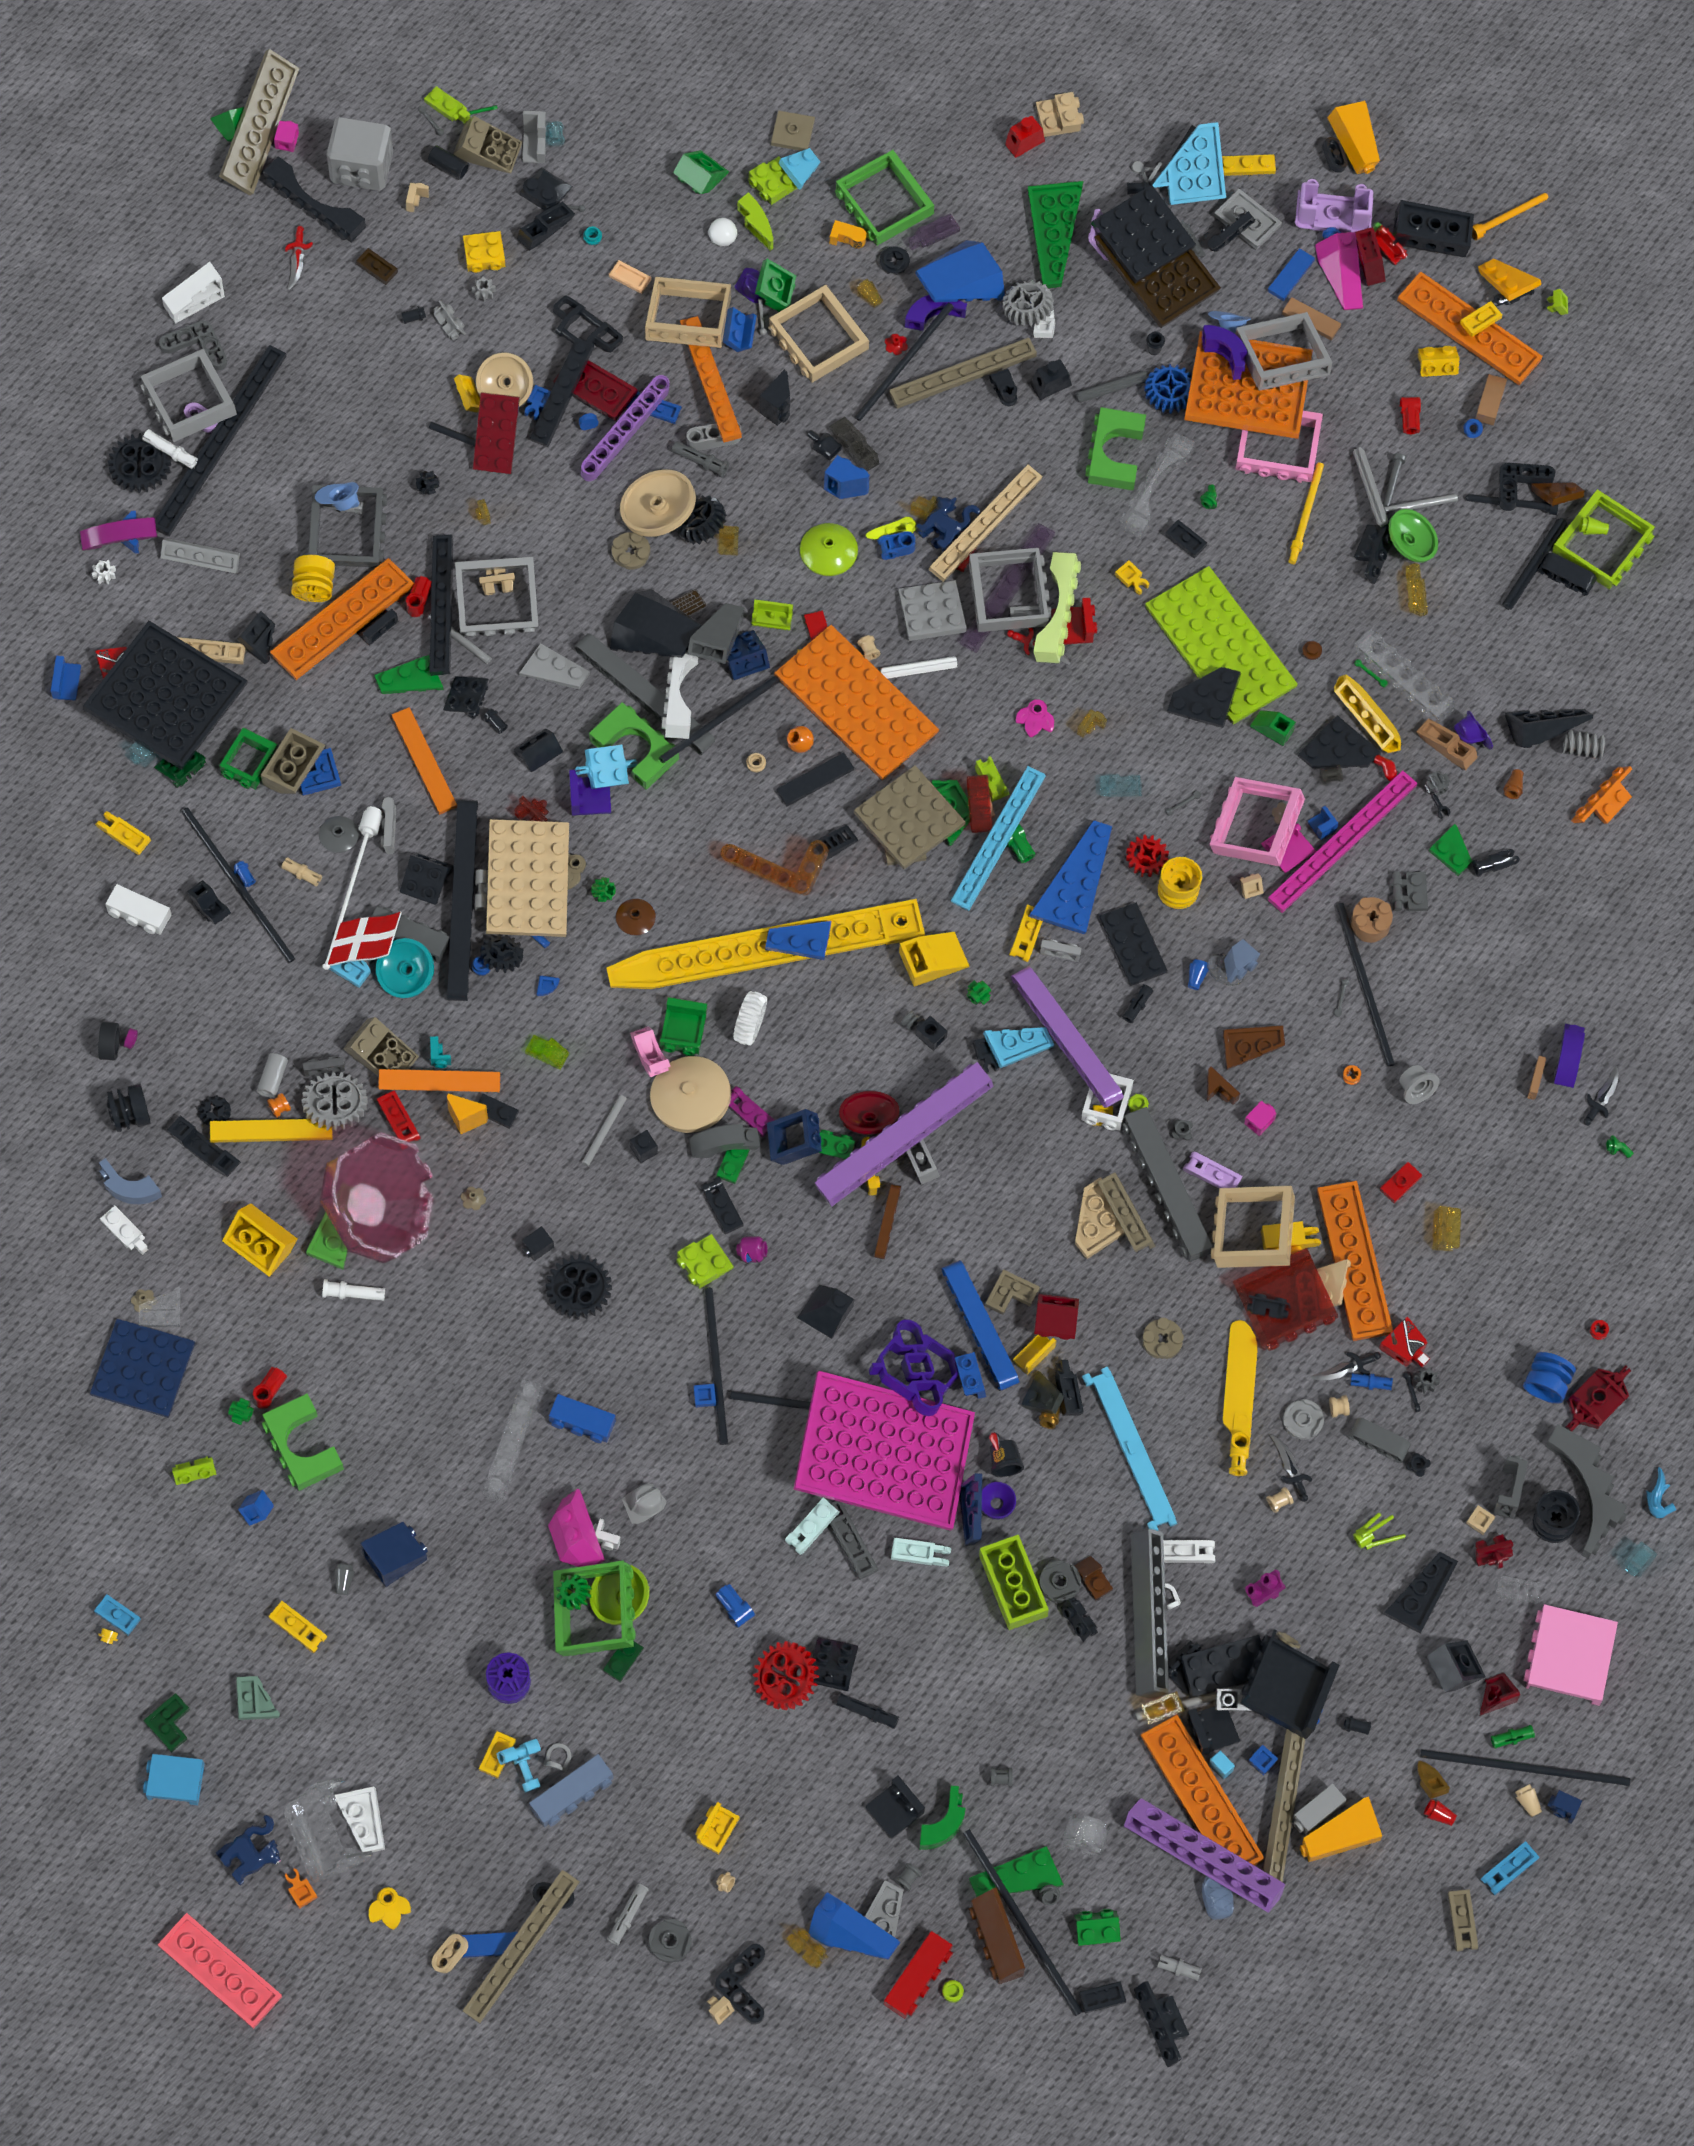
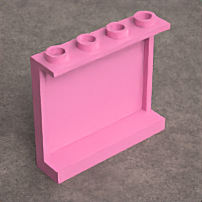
M1544 1604L1542 1610H1538L1535 1622L1539 1623L1538 1630H1534L1531 1642L1535 1643L1534 1650L1530 1649L1527 1661L1531 1662L1530 1669H1526L1523 1681L1527 1682L1526 1688L1529 1689L1530 1686L1592 1700L1591 1704L1600 1706L1603 1700L1618 1622Z

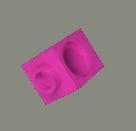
M279 121L274 138L275 149L294 152L299 135L298 124L292 121Z
M1260 1101L1246 1116L1244 1124L1260 1136L1275 1120L1277 1113L1270 1104Z

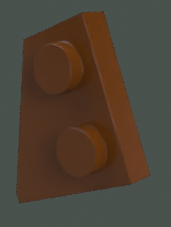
M1573 482L1531 484V491L1552 506L1584 497V489Z

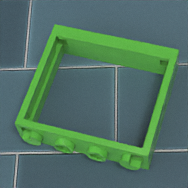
M894 150L836 181V196L840 200L843 199L846 203L847 211L855 215L858 226L866 230L867 238L871 242L874 241L877 246L934 214V204ZM890 166L921 209L878 232L847 189Z
M617 1561L553 1571L555 1648L558 1654L572 1656L634 1647L633 1640H635L636 1634L633 1628V1619L635 1618V1611L632 1607L634 1590L631 1584L634 1574L629 1564L625 1561ZM620 1574L622 1638L571 1645L570 1610L567 1607L561 1606L560 1600L556 1597L560 1593L556 1587L562 1586L560 1580L566 1581L567 1575L572 1577L579 1575L581 1578L586 1579Z

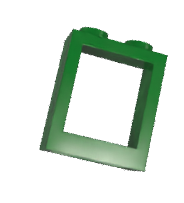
M242 728L220 764L222 776L228 780L234 779L246 789L251 787L256 790L262 780L261 774L278 749V744L248 729ZM243 743L266 753L253 776L230 766Z

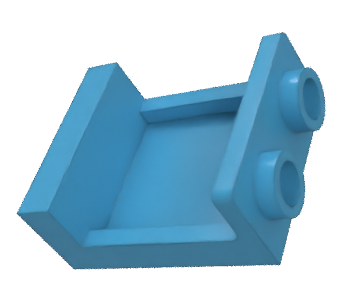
M152 1754V1760L147 1762L146 1772L149 1773V1779L144 1782L143 1793H146L148 1800L159 1798L189 1802L190 1805H198L205 1765L202 1759Z

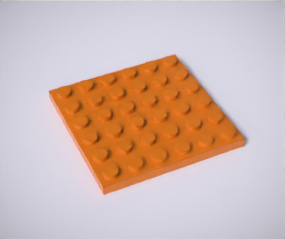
M1200 331L1184 420L1298 439L1308 380L1259 391L1246 363L1241 379L1233 380L1230 364L1224 356L1214 352H1204L1202 343L1203 331ZM1249 340L1264 371L1304 363L1312 359V349Z

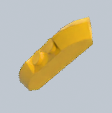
M1346 674L1339 676L1334 686V692L1382 750L1387 753L1400 751L1401 738L1393 723L1355 680Z

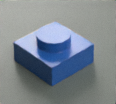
M714 1384L694 1386L696 1408L716 1406Z
M1262 1745L1248 1762L1261 1774L1265 1775L1278 1761V1758Z

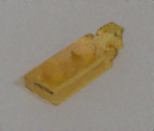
M1413 563L1406 566L1408 607L1410 612L1419 616H1425L1428 614L1425 579L1421 578L1420 565Z

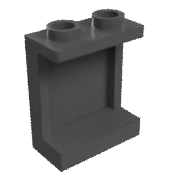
M1508 1456L1504 1463L1502 1472L1512 1474L1513 1481L1509 1497L1499 1495L1494 1506V1515L1513 1519L1516 1514L1528 1461L1523 1460L1520 1456Z

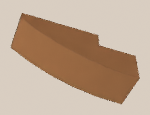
M1491 374L1488 375L1476 415L1477 420L1494 426L1507 379Z
M1429 718L1416 731L1427 744L1465 771L1478 758L1476 748L1460 740L1459 735Z

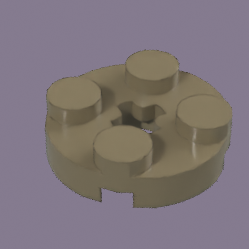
M627 532L613 540L612 557L617 565L633 570L642 567L648 560L650 545L645 537L634 532ZM629 547L636 549L634 550V554L631 555L630 552L626 553Z
M1163 1317L1152 1321L1146 1326L1142 1338L1143 1346L1146 1352L1154 1358L1170 1359L1180 1352L1184 1336L1181 1328L1175 1322ZM1159 1335H1166L1168 1342L1159 1343Z

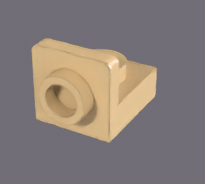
M410 183L406 199V211L414 212L415 206H419L420 197L429 198V186L422 183Z

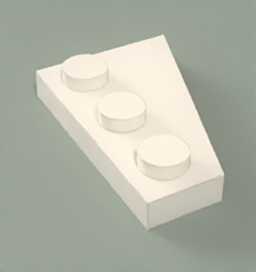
M369 1787L333 1795L362 1852L367 1854L385 1850L376 1788Z

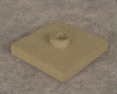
M778 111L771 146L799 151L809 149L815 117Z

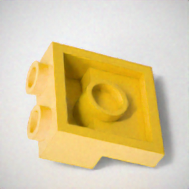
M501 231L463 236L468 272L479 273L486 269L500 270L502 267H506Z

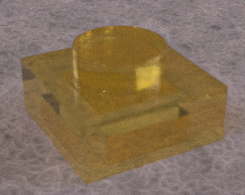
M485 499L478 500V508L475 509L477 519L482 520L483 525L490 524V513Z

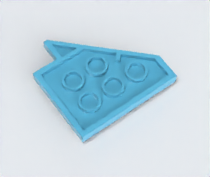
M1218 122L1199 124L1152 184L1154 188L1168 186L1170 205L1226 198Z

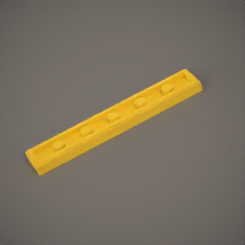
M311 1119L210 1121V1143L333 1140L332 1126L329 1130H326V1125L318 1128V1122L312 1124Z

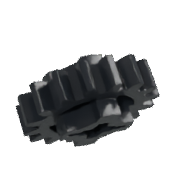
M497 934V938H494L491 935L489 940L485 939L483 945H481L480 959H484V965L489 964L488 969L496 968L497 973L500 969L504 973L507 972V969L513 972L514 968H519L520 962L523 961L524 949L520 948V942L515 943L514 937L508 939V935H505L503 938L500 934Z

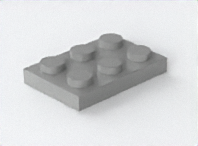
M1238 189L1214 213V217L1227 226L1236 222V218L1240 214L1249 211L1256 222L1238 236L1257 250L1281 227L1282 222L1242 190Z

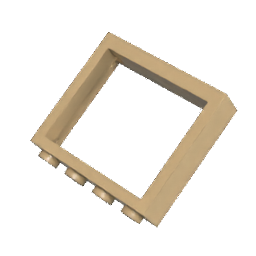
M655 277L645 326L646 340L721 348L727 310L731 301V284ZM669 295L723 301L718 329L655 322L660 296Z
M827 285L769 318L768 328L771 331V335L773 337L776 336L780 340L781 348L790 353L791 361L795 365L798 364L800 366L803 377L806 376L812 383L869 349L868 338ZM822 300L854 341V344L813 367L782 327L781 323Z
M1292 1186L1219 1188V1196H1216L1215 1199L1216 1208H1218V1212L1214 1214L1216 1230L1213 1231L1212 1235L1215 1247L1211 1248V1258L1215 1259L1217 1268L1290 1266L1295 1203ZM1282 1201L1279 1250L1223 1251L1226 1205L1228 1202Z

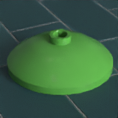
M1402 509L1391 517L1389 521V534L1393 545L1400 554L1411 561L1420 563L1427 562L1435 556L1438 550L1437 534L1431 523L1423 515L1414 510Z

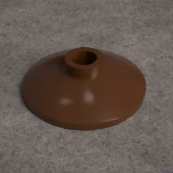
M642 899L627 900L619 906L616 912L617 925L623 932L629 935L636 936L647 933L653 927L656 919L653 907ZM638 912L639 916L634 917L632 914Z

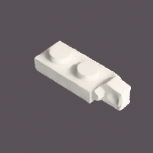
M116 1206L112 1207L100 1218V1221L126 1248L132 1250L135 1247L142 1255L148 1250L147 1245L143 1242L145 1237L141 1231Z

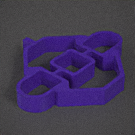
M902 1320L897 1324L893 1332V1339L880 1353L876 1363H872L869 1369L870 1375H879L881 1383L908 1401H912L916 1411L925 1416H933L938 1412L943 1402L944 1394L956 1381L959 1372L955 1361V1354L928 1335H923L921 1327L912 1320ZM900 1330H907L913 1333L917 1344L905 1345ZM927 1349L948 1362L952 1378L946 1385L938 1380H931L935 1371L930 1355L926 1353ZM890 1350L897 1355H905L901 1366L906 1381L910 1383L908 1386L887 1373L883 1358ZM910 1363H923L925 1372H912ZM918 1391H932L936 1405L930 1406L925 1404L921 1400Z

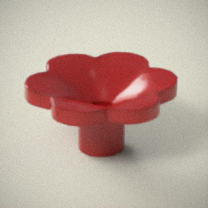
M892 334L891 337L886 338V351L889 353L893 352L895 355H900L902 351H906L908 349L906 337Z

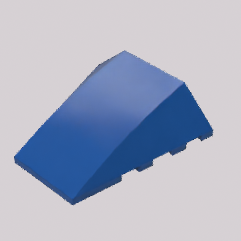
M966 240L915 272L934 302H957L958 299H964L965 301H973V299L990 301L991 298L1003 300V296H1005L1002 270L982 242Z

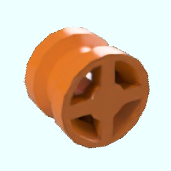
M282 1093L278 1094L275 1099L270 1098L267 1100L276 1118L282 1112L291 1110Z

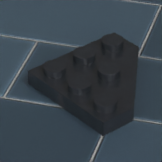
M1221 667L1173 692L1167 712L1224 728L1241 672Z
M1337 715L1298 754V757L1312 769H1320L1322 767L1368 768L1374 762L1375 757L1381 755V751Z

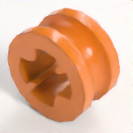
M1349 1065L1344 1069L1343 1080L1347 1084L1354 1085L1360 1081L1361 1070L1357 1066ZM1349 1071H1352L1353 1074H1357L1355 1075V1079H1352L1351 1076H1347L1349 1075Z

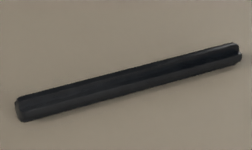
M1558 518L1507 595L1502 604L1505 609H1513L1546 555L1567 526V522L1563 518Z

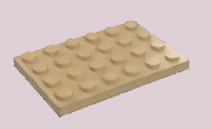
M490 819L486 934L566 937L569 823Z

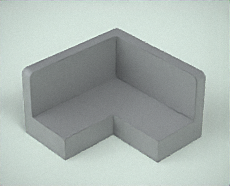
M523 111L524 140L522 161L524 163H545L546 112Z

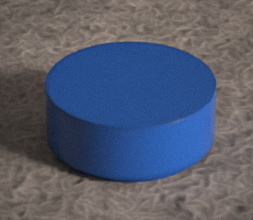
M592 413L585 414L578 420L580 428L584 431L596 428L599 424L597 416Z

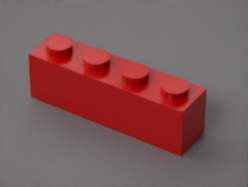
M931 1931L885 1998L883 2005L904 2019L907 2015L912 2016L918 2007L915 2003L919 1997L924 1998L930 1988L927 1985L931 1979L935 1981L942 1971L939 1969L943 1962L947 1964L952 1957L953 1952L951 1950L953 1945Z

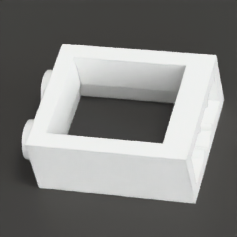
M1110 1074L1122 1093H1125L1118 1117L1090 1110L1094 1093L1089 1088L1081 1120L1089 1125H1096V1123L1101 1122L1103 1123L1101 1126L1108 1130H1120L1134 1080Z

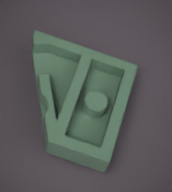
M258 1676L236 1677L238 1720L279 1718L280 1713L272 1704L271 1698L264 1690Z

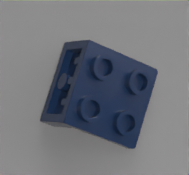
M754 630L743 632L736 637L727 659L733 680L770 668L766 648Z

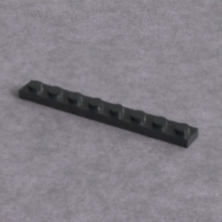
M452 534L433 536L430 632L431 676L449 675L451 669Z

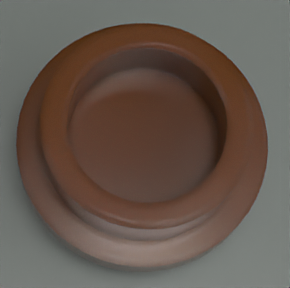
M1309 641L1303 646V655L1307 659L1316 660L1322 654L1321 645L1315 641Z

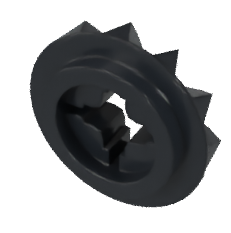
M888 247L880 255L882 270L885 269L888 274L895 273L897 275L900 272L904 273L905 269L909 267V254L901 247ZM893 255H895L896 260H898L896 266L893 264V262H890L892 261Z
M218 1095L208 1096L207 1099L201 1102L198 1108L200 1119L208 1126H210V1121H228L231 1115L230 1104L225 1098ZM211 1104H213L215 1108H220L218 1110V1117H216V1115H214L213 1112L209 1113L212 1110Z

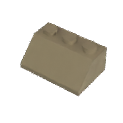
M290 728L261 774L263 785L280 794H296L325 748V744Z

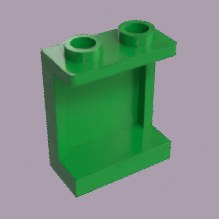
M668 997L662 1036L659 1042L660 1048L668 1053L680 1051L687 1056L699 1055L707 1016V1004Z

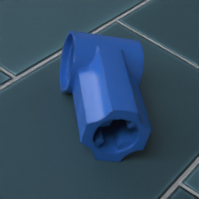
M730 1584L725 1585L715 1594L727 1610L729 1618L735 1621L737 1628L755 1616L750 1605L739 1597Z

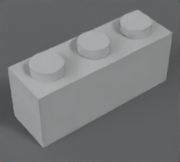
M923 1139L906 1151L921 1185L940 1177Z

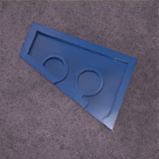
M831 921L771 928L768 931L765 950L824 960Z

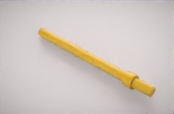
M1320 462L1316 464L1296 537L1290 547L1292 551L1288 562L1293 565L1296 564L1298 554L1302 551V540L1324 468V464Z

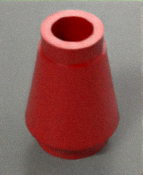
M1431 1799L1424 1810V1814L1427 1815L1428 1819L1450 1826L1453 1825L1457 1817L1439 1800Z

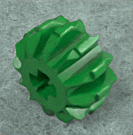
M567 1575L566 1581L560 1580L562 1586L556 1587L557 1591L560 1592L556 1597L560 1600L561 1606L573 1611L574 1608L581 1610V1604L588 1605L585 1600L586 1598H592L591 1594L588 1593L592 1588L587 1585L588 1581L585 1578H581L579 1575H574V1577Z

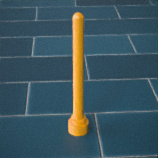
M1543 193L1484 224H1474L1472 237L1474 240L1484 237L1487 230L1547 200L1548 194Z

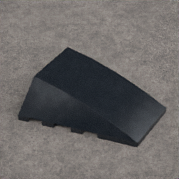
M652 589L635 592L614 621L610 649L613 651L621 649L629 653L641 651L643 654L649 655L651 653H658L659 656L683 658L688 651L691 636L702 625Z

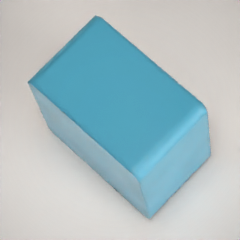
M1222 1751L1214 1755L1209 1762V1765L1222 1779H1225L1234 1771L1235 1765Z

